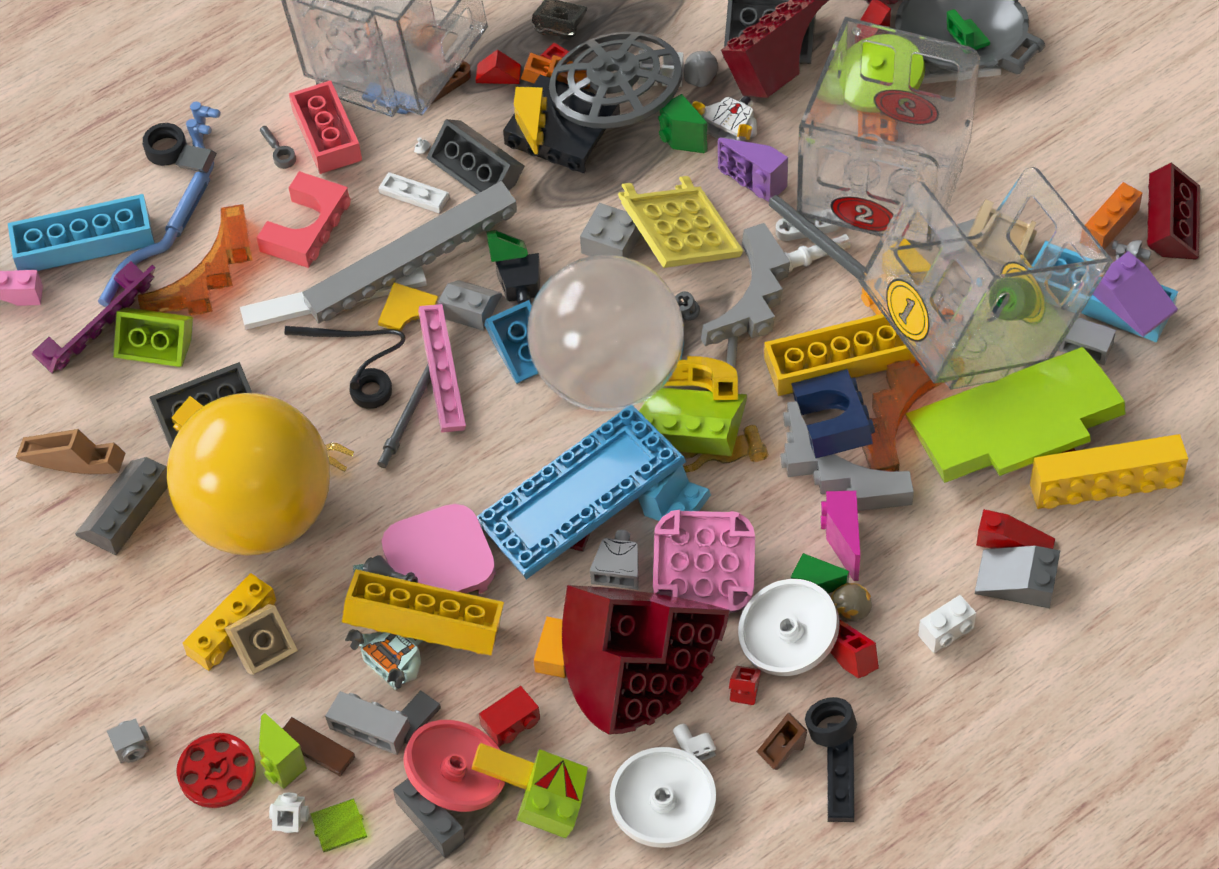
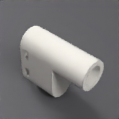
M680 724L673 729L681 749L692 754L701 762L716 755L714 752L716 746L709 733L692 737L687 724Z

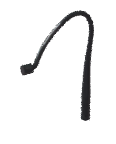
M285 326L284 330L285 335L309 337L399 335L401 337L400 342L372 356L359 367L355 377L350 382V388L353 390L359 388L361 382L359 377L370 363L397 350L406 340L404 333L394 329L344 331Z

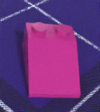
M826 491V501H821V529H826V540L845 569L849 571L853 581H859L860 540L856 491Z

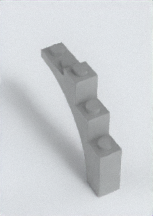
M765 223L744 229L742 246L749 259L752 279L744 296L732 309L719 318L703 325L701 340L705 346L718 344L733 336H741L745 332H748L751 338L765 336L773 331L775 316L770 308H774L781 302L783 289L778 281L788 277L790 261Z
M797 401L787 402V412H783L784 426H789L790 432H787L785 451L780 454L781 466L787 469L788 477L813 474L814 484L819 485L820 494H826V491H856L858 511L913 504L914 491L910 471L889 472L869 469L853 464L835 454L815 459L810 445L807 425L801 416Z

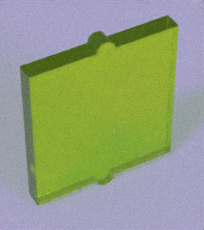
M354 798L310 813L316 829L314 830V835L319 838L323 853L367 838L362 822L364 818L362 814H359Z

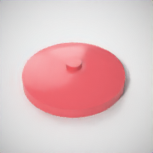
M456 720L429 722L419 727L413 733L405 748L404 768L411 784L423 797L442 808L459 812L483 809L497 799L505 785L504 781L471 769L480 743L498 750L500 749L487 734L470 724Z

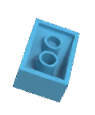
M529 300L486 319L484 325L516 384L559 365L557 357Z

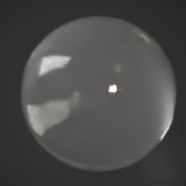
M592 255L567 264L544 283L530 309L527 323V343L532 363L538 375L560 398L572 405L591 411H620L628 406H636L648 400L668 382L682 354L684 323L675 295L667 283L652 269L638 261L619 255Z

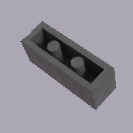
M408 778L393 789L396 804L444 858L465 843L463 828L445 808L423 797Z

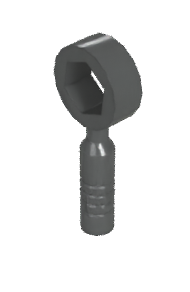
M262 126L260 128L261 134L269 145L275 149L273 152L275 165L282 169L293 166L296 162L294 149L289 146L280 147L278 140L269 128ZM288 154L290 156L289 159H279L281 155Z

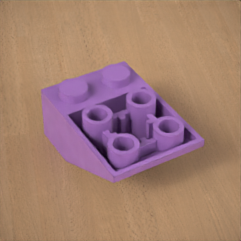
M721 137L718 139V169L724 175H729L741 186L747 187L756 196L768 202L770 198L774 195H779L787 187V156L768 145Z

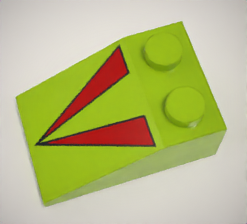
M539 749L517 821L567 838L575 826L579 813L588 767Z

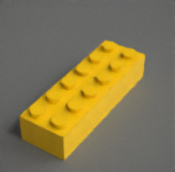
M889 312L764 342V360L778 396L793 393L791 383L848 369L850 377L853 378L913 364L916 361L917 351L915 341L908 339L899 331ZM903 313V315H900V317H901V318L903 319V321L906 323V321H905L906 318H905L904 313Z
M1176 434L1035 457L1030 487L1037 509H1052L1066 504L1076 505L1090 500L1100 501L1114 496L1125 497L1133 493H1149L1163 488L1173 489L1182 486L1188 456L1181 435Z
M356 569L345 598L342 623L491 656L500 626L504 602Z

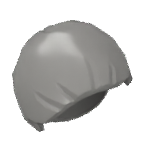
M696 51L688 56L684 64L685 81L698 87L707 86L718 72L717 59L710 51Z

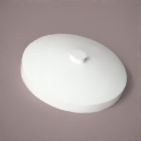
M801 579L781 580L761 589L747 603L739 621V642L750 662L761 671L776 676L798 675L817 666L830 653L839 633V615L830 596L818 585Z
M655 747L633 755L620 766L611 783L610 805L616 823L633 840L651 847H674L691 841L710 823L716 806V788L711 773L698 758L677 748Z

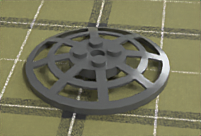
M641 32L605 34L576 46L559 61L550 78V96L556 110L573 123L591 128L622 127L642 121L665 107L679 89L682 81V67L675 49L659 37ZM636 40L650 41L665 49L653 50L646 44ZM621 44L619 50L606 52L603 49L607 46ZM631 46H636L646 52L634 55L628 52ZM586 50L572 64H567L573 57ZM592 52H595L597 55L590 63H580ZM671 55L673 57L674 73L672 78L659 74L660 56ZM652 58V71L640 68L639 62ZM587 70V77L575 84V71ZM569 71L567 78L569 89L558 96L555 87L557 76L561 72ZM640 77L647 79L642 86L636 90L632 89V86ZM655 82L667 85V88L659 97L644 107L642 106L638 97L648 91ZM590 84L597 91L596 96L593 97L585 94L581 89ZM622 91L625 94L618 97L605 98L606 94L619 93ZM572 95H575L580 100L592 104L590 114L585 115L567 107L563 102ZM629 101L634 111L626 114L599 117L602 105H617Z

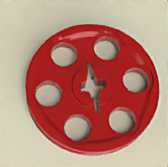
M212 733L199 737L184 749L178 760L176 773L180 788L190 801L206 808H220L237 802L249 791L255 779L256 764L249 746L243 740L227 733ZM221 742L229 744V748L224 752L215 750L216 746ZM196 751L205 753L204 757L199 761L191 760V755ZM238 757H247L248 762L246 765L239 767L234 764ZM212 768H216V769L220 768V769H221V772L218 773V772L215 771V772L212 773V770H211V769H212ZM190 774L198 775V780L194 784H186L184 782L185 778ZM238 779L242 781L240 788L236 790L228 788L232 780ZM209 788L217 790L216 796L211 799L203 797L204 792Z

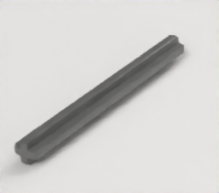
M774 195L769 199V206L858 280H863L868 276V269L782 198Z

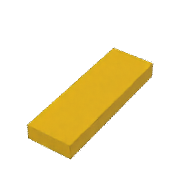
M480 743L471 769L526 790L534 763Z

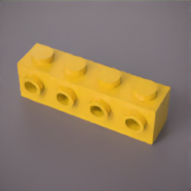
M250 573L183 641L186 655L208 671L214 665H218L223 660L224 655L234 647L225 627L268 604L275 605L276 597L273 588Z

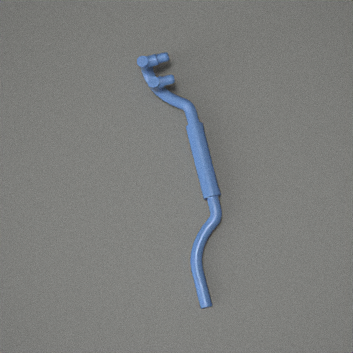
M193 102L190 105V109L194 119H189L186 122V126L192 138L193 146L205 148L203 135H208L212 131L211 127L206 125L205 117L219 118L221 112L218 109L202 106L200 102ZM214 161L208 173L196 172L165 227L166 233L163 239L158 243L146 246L132 253L118 265L98 300L100 305L107 307L120 286L114 280V276L130 261L137 265L147 258L164 253L172 246L176 237L181 236L210 182L209 176L213 171Z

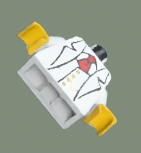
M743 96L739 101L725 97L721 102L705 106L698 101L692 103V106L707 121V134L717 139L721 137L745 141V139L750 140V138L757 135V120L754 118V110L751 108L753 101L747 96Z

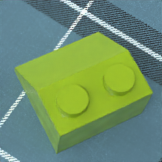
M264 713L261 716L259 752L262 758L260 763L266 770L264 772L265 777L273 785L277 783L284 789L307 769L300 745Z

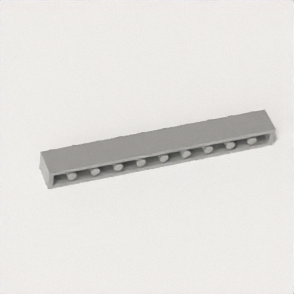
M500 181L302 292L304 303L318 324L323 321H329L342 310L351 309L358 301L372 297L381 288L393 285L397 279L411 275L420 266L432 263L436 257L452 252L461 243L469 242L477 234L491 230L500 221L512 218L517 212L516 200L504 183Z

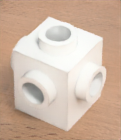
M283 793L278 796L274 804L270 805L269 818L272 820V831H282L284 833L299 832L304 822L308 821L309 806H305V797L297 796L296 793Z

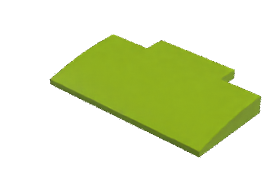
M1084 347L905 413L906 419L944 483L991 465L994 466L999 476L1033 464L1035 457L1059 454L1091 442L1090 434L1087 431L1088 428L1126 414L1124 399Z

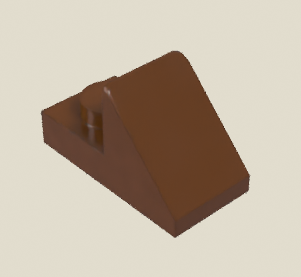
M787 713L756 752L773 770H778L794 750L802 751L804 749L808 730L791 713Z

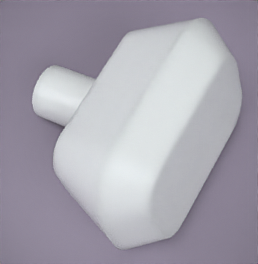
M419 137L417 138L418 143L415 146L414 152L424 154L431 144Z

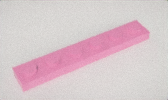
M443 305L419 306L418 313L441 433L464 431L466 424Z

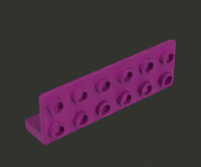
M130 261L114 276V280L125 289L63 348L51 337H48L32 351V355L52 374L57 369L63 370L69 364V358L74 353L79 355L87 346L85 343L90 338L95 340L102 333L103 330L101 328L106 323L110 325L116 320L117 311L122 308H129L135 302L134 297L139 292L143 295L151 287L150 283L155 278L153 274L156 267L151 265L146 271L142 272Z

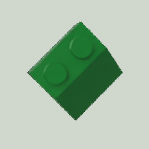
M683 94L671 99L665 107L659 110V136L664 143L667 142L672 149L697 153L708 152L707 121Z

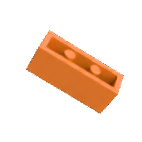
M1123 182L1084 225L1081 243L1101 254L1140 210L1143 193Z

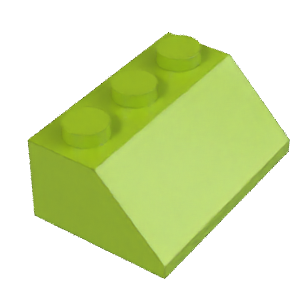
M127 307L117 311L113 358L182 367L192 340L193 317Z

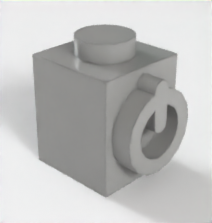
M136 718L130 721H123L118 726L107 730L120 763L135 762L141 759L145 752L149 751L146 741L150 740L145 726L139 727Z

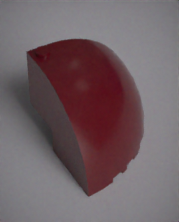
M567 585L562 619L563 660L571 691L584 715L598 729L612 735L636 731V728L645 724L650 726L655 723V719L663 714H670L682 704L680 700L688 692H693L704 678L701 674L709 663H713L715 659L713 652L718 640H723L730 610L693 600L648 592Z

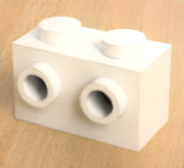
M959 595L921 619L918 636L933 653H936L974 628L976 612Z

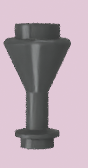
M381 555L368 558L363 566V571L418 583V578L414 573L409 572L403 575L395 572Z

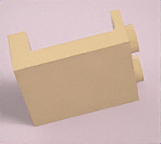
M985 199L979 208L964 247L1004 265L1011 261L1023 264L1029 253L1026 250L1028 242L1032 244L1037 234V231L1034 230L1036 222L1032 220L1030 224H1027L993 209L994 202Z

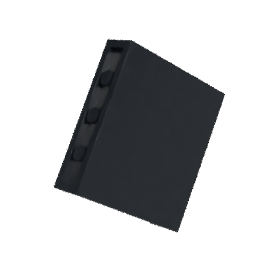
M540 74L532 87L543 88V97H547V111L543 110V114L546 117L545 128H541V132L544 134L543 145H539L538 154H534L515 119V113L503 129L504 144L512 149L526 152L531 156L548 160L553 164L562 165L572 171L585 173V162L607 128L581 126L563 117L556 110L551 100L549 90L550 78ZM558 80L555 81L558 96L569 89L568 84ZM581 89L585 94L593 97L596 96L594 93ZM572 95L563 102L567 107L585 115L590 114L592 104L580 100L575 95ZM620 104L602 105L599 117L620 115Z

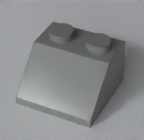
M457 280L447 284L438 303L443 305L446 320L484 331V323L487 318L492 316L502 293Z

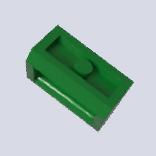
M497 230L486 231L492 262L523 258L528 255L523 240Z

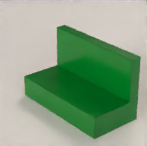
M955 9L947 11V30L965 52L990 45L988 38L972 19L964 20Z

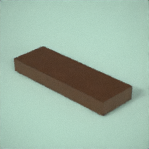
M293 717L282 728L300 745L303 756L341 777L355 758L354 752Z

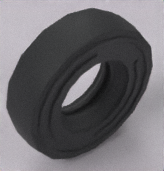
M366 368L362 371L359 377L361 380L360 386L357 390L349 387L353 401L358 406L366 409L383 406L392 395V382L389 376L384 371L376 368ZM375 382L380 386V389L377 393L368 395L362 392V387L366 383Z

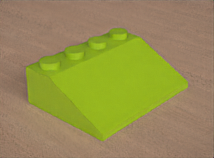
M654 387L639 412L679 452L732 456L747 401V394H738V400H713V393L711 391Z

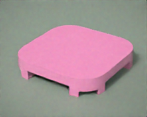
M445 505L400 520L390 525L384 532L382 547L388 564L395 572L403 575L409 572L414 573L420 584L465 594L478 590V593L481 594L488 590L487 586L493 580L494 575H496L493 555L474 512L464 505Z
M674 510L663 516L654 531L652 584L654 594L678 597L729 609V613L738 612L745 608L751 600L754 591L755 533L750 521L734 511Z

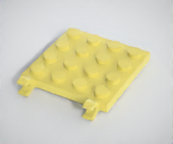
M689 176L679 177L682 185H676V190L637 194L631 183L622 184L625 192L618 193L622 201L621 203L663 268L741 257L743 249L700 186L694 187Z

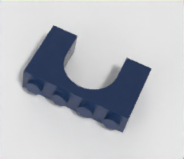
M848 369L791 383L794 400L798 403L801 416L826 409L845 411L835 418L807 425L810 445L815 459L873 444L871 434L875 433L872 419H869L868 409L864 405L861 391H858L855 377H850Z

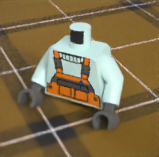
M355 629L348 632L345 641H352L351 649L356 650L361 646L363 661L394 690L401 688L402 684L417 678L421 666V656L417 646L423 640L405 638L387 632L362 634Z

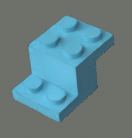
M682 465L639 496L638 500L646 517L660 521L670 511H700L711 496L708 488L689 482Z

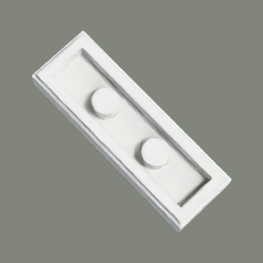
M388 172L378 188L380 194L439 214L450 198L449 192Z

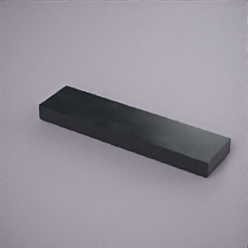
M827 723V728L836 726L839 723ZM854 736L843 744L827 747V822H854Z

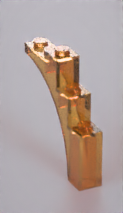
M243 204L221 208V223L218 235L211 250L204 259L187 275L174 283L155 291L139 294L138 303L141 310L164 313L188 308L189 315L213 312L210 290L233 286L230 264L253 260L247 217Z
M959 356L944 358L941 361L922 363L916 367L912 366L911 360L896 361L887 365L886 380L890 389H883L873 393L872 409L876 418H869L872 419L875 433L871 434L873 444L862 447L870 469L889 472L899 471L900 463L895 439L905 413L928 391L943 383L961 378L962 362Z

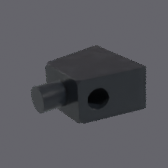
M539 253L528 254L523 258L495 262L497 277L507 301H517L518 304L529 300L532 304L531 298L540 296L541 268Z

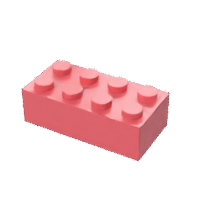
M331 80L289 93L293 114L319 174L362 161L358 139Z

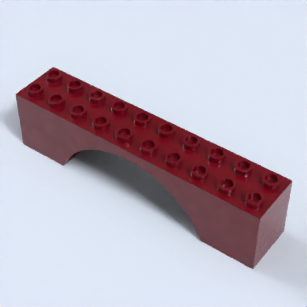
M789 0L788 2L781 3L775 7L776 10L762 16L759 19V23L747 27L743 30L741 36L727 42V46L721 49V52L743 96L768 98L800 74L799 59L804 35L813 17L829 0ZM864 0L868 4L871 2V0ZM879 0V1H881V2L884 3V4H895V3H897L899 0Z

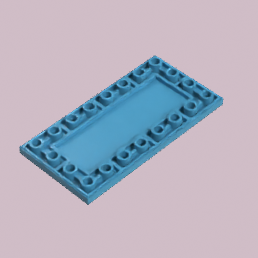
M630 404L514 490L503 496L488 509H485L477 516V519L483 531L527 580L686 463V460Z

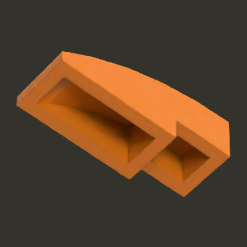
M530 53L521 79L535 83L540 74L551 78L554 68L562 58L553 55L550 60ZM587 70L575 71V84L587 77ZM569 71L559 73L556 80L568 84ZM590 84L583 89H589Z

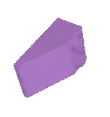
M1129 251L1094 276L1091 294L1142 337L1146 336L1178 310L1147 266Z

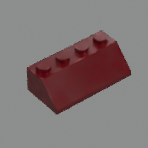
M1171 162L1149 173L1147 246L1161 257L1196 260L1199 258L1200 185Z

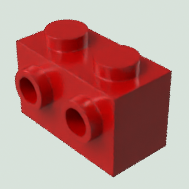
M520 685L480 712V725L497 746L500 747L505 743H511L519 733L525 729L533 728L540 720L539 706Z

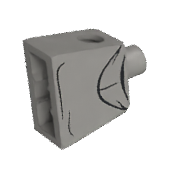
M618 530L616 531L615 539L604 538L601 541L590 568L591 584L638 590V543L629 541L630 533L628 531Z

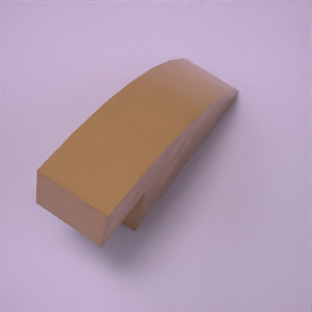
M79 429L23 437L16 458L40 467L70 473L114 474L119 473L126 453L115 442L95 445Z

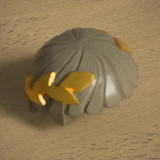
M846 583L840 586L831 596V600L835 604L842 621L845 619L856 622L858 619L861 620L867 617L872 607L871 595L863 586L856 583Z

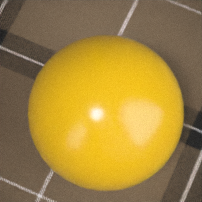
M240 393L228 395L208 403L185 422L175 437L169 452L167 485L169 496L177 515L197 538L207 545L227 553L260 555L277 551L290 545L301 537L316 521L324 507L329 491L330 463L326 446L317 428L297 408L276 397L258 393Z

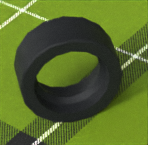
M159 123L150 127L145 132L142 143L148 160L161 166L176 163L184 145H187L182 129L171 123ZM163 138L177 140V143L167 150L152 148L153 144Z
M838 697L825 698L817 701L806 712L805 723L811 739L818 745L830 747L843 744L856 732L857 721L851 704L845 699ZM828 717H845L836 726L830 728L817 727L821 721Z

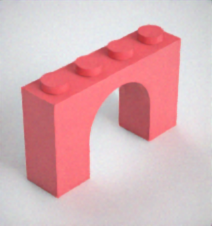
M299 171L289 186L291 201L318 211L320 216L310 226L300 229L287 228L267 221L257 236V242L260 252L309 268L313 260L315 261L318 258L323 244L328 242L333 228L338 226L344 210L349 208L351 198L346 186Z

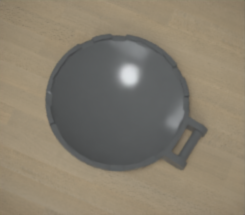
M903 0L896 14V34L911 39L921 50L924 62L938 68L967 71L997 65L1014 74H1020L1031 58L1045 48V42L1042 39L1028 33V13L1018 0ZM955 9L964 20L972 19L988 38L990 45L965 52L947 30V11ZM1022 46L1028 48L1019 59L1012 57Z

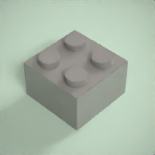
M599 203L580 235L581 253L624 267L642 234L626 211Z

